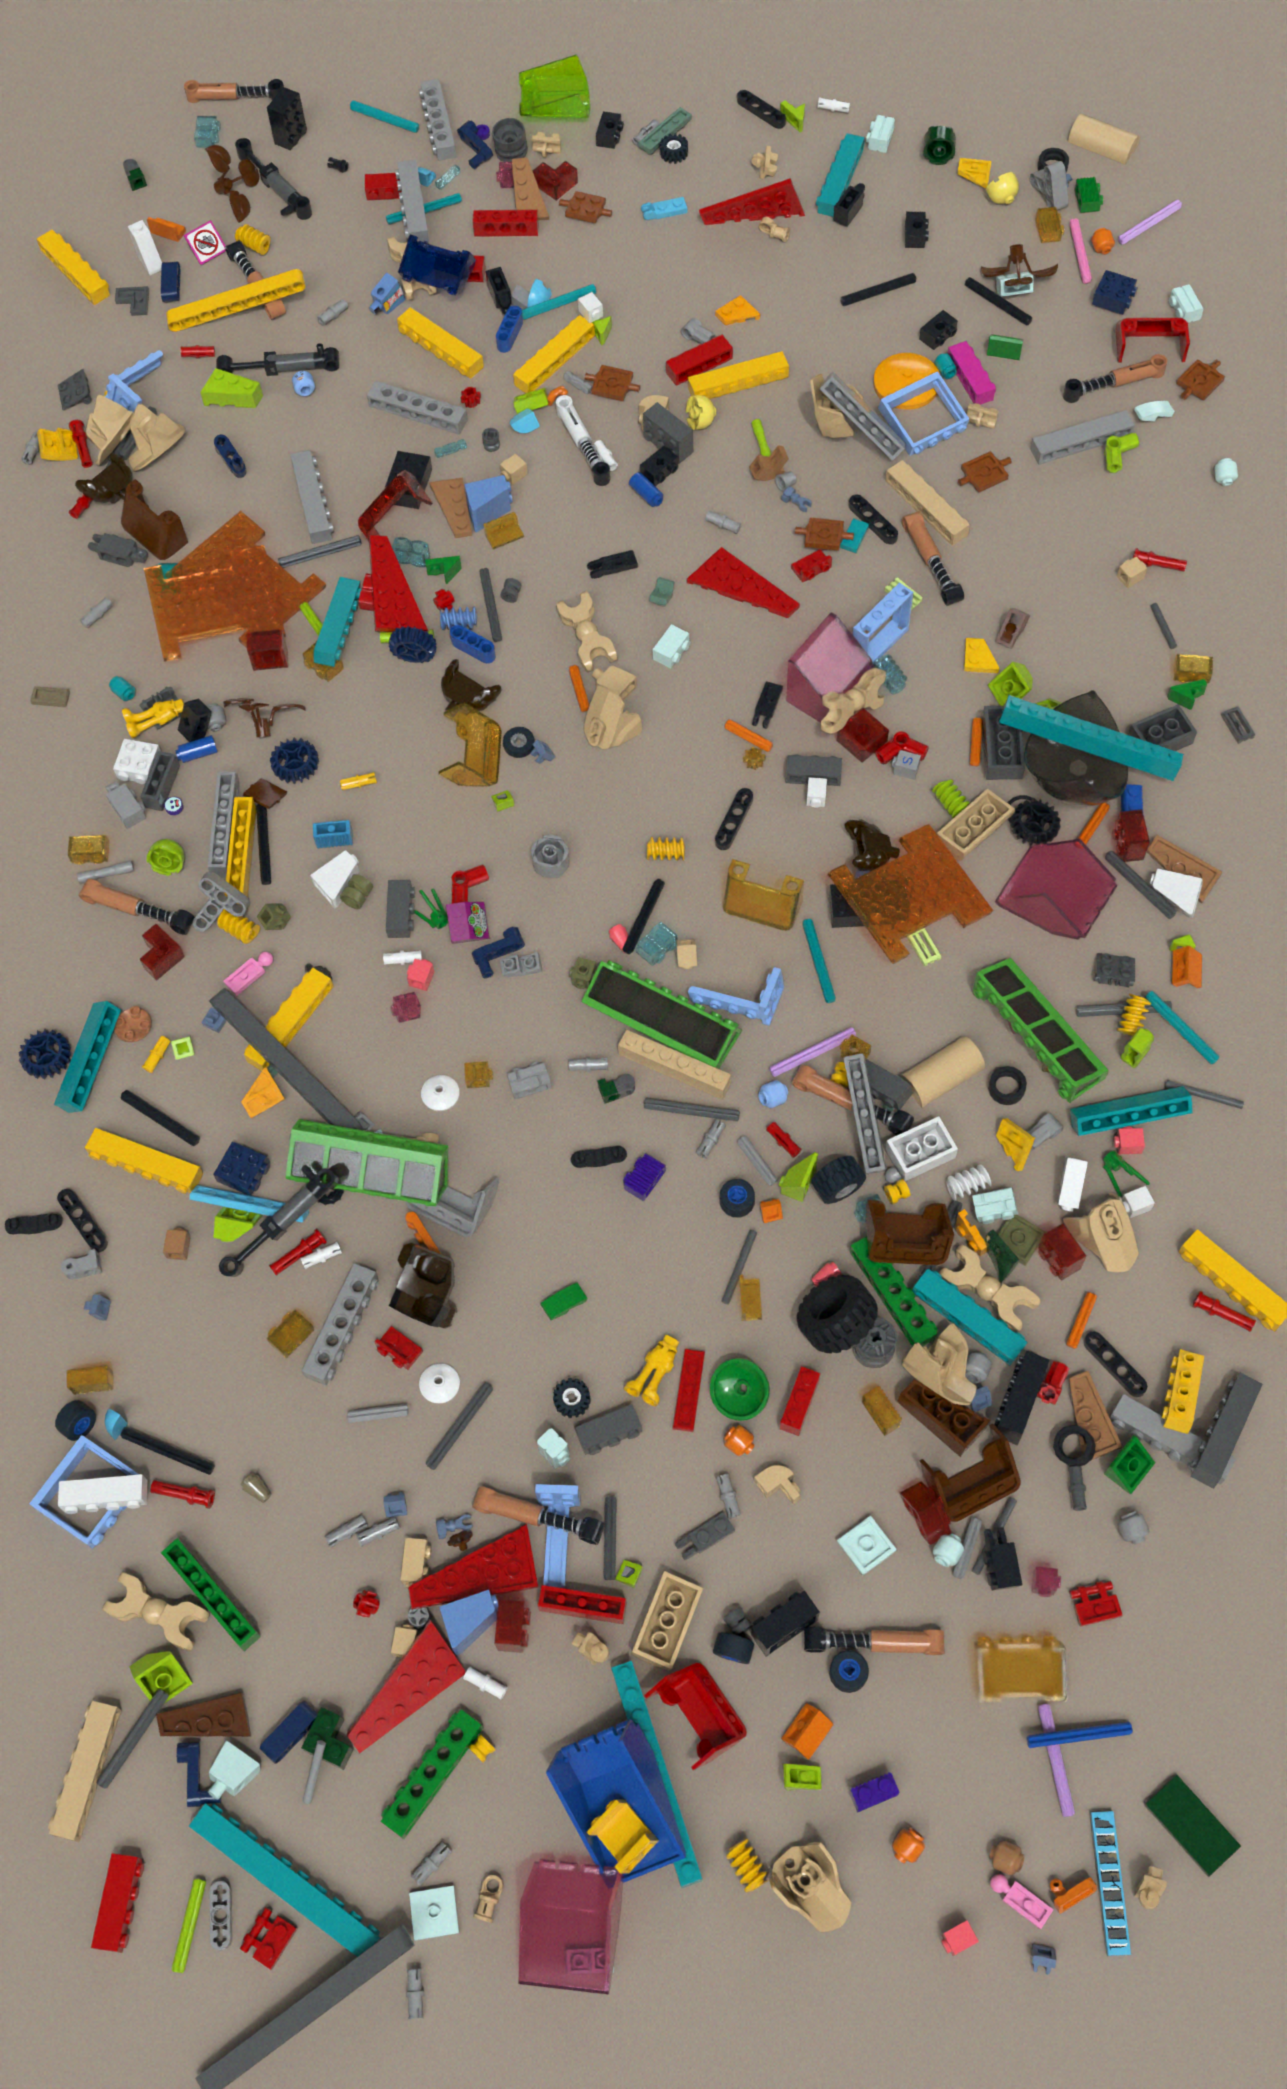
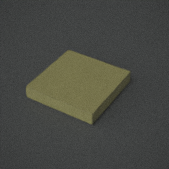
M1014 1215V1218L1006 1220L991 1245L1026 1266L1047 1232L1019 1215Z

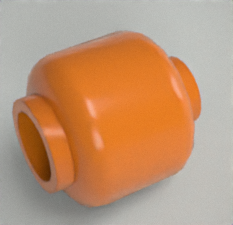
M1100 228L1093 233L1091 241L1094 250L1102 254L1111 252L1115 245L1112 232L1109 229Z
M741 1425L731 1426L723 1437L725 1440L724 1446L737 1456H741L744 1453L748 1455L755 1446L752 1443L754 1435Z
M911 1827L908 1830L902 1829L892 1842V1848L896 1852L894 1856L904 1864L906 1861L916 1862L925 1849L924 1837Z

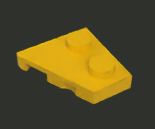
M960 158L958 175L983 188H987L991 161Z
M966 638L964 671L999 673V666L984 639Z
M1008 1118L1002 1119L996 1137L1000 1144L1003 1145L1007 1156H1011L1015 1162L1014 1169L1022 1171L1035 1137Z

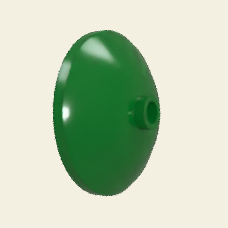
M735 1358L722 1363L715 1370L710 1381V1395L713 1404L721 1414L732 1420L744 1421L757 1416L763 1411L769 1400L770 1386L768 1378L761 1367L748 1359ZM742 1384L746 1385V1391L742 1390Z

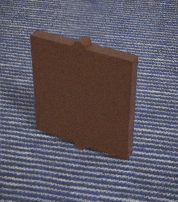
M260 778L256 783L250 785V788L243 793V796L253 797L254 802L270 809L276 803H280V800L287 794V791Z

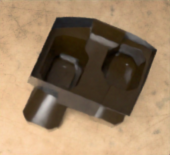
M414 1243L405 1244L397 1260L404 1269L389 1307L429 1326L444 1329L452 1326L451 1322L458 1311L456 1305L448 1301L455 1284V1264L453 1259Z

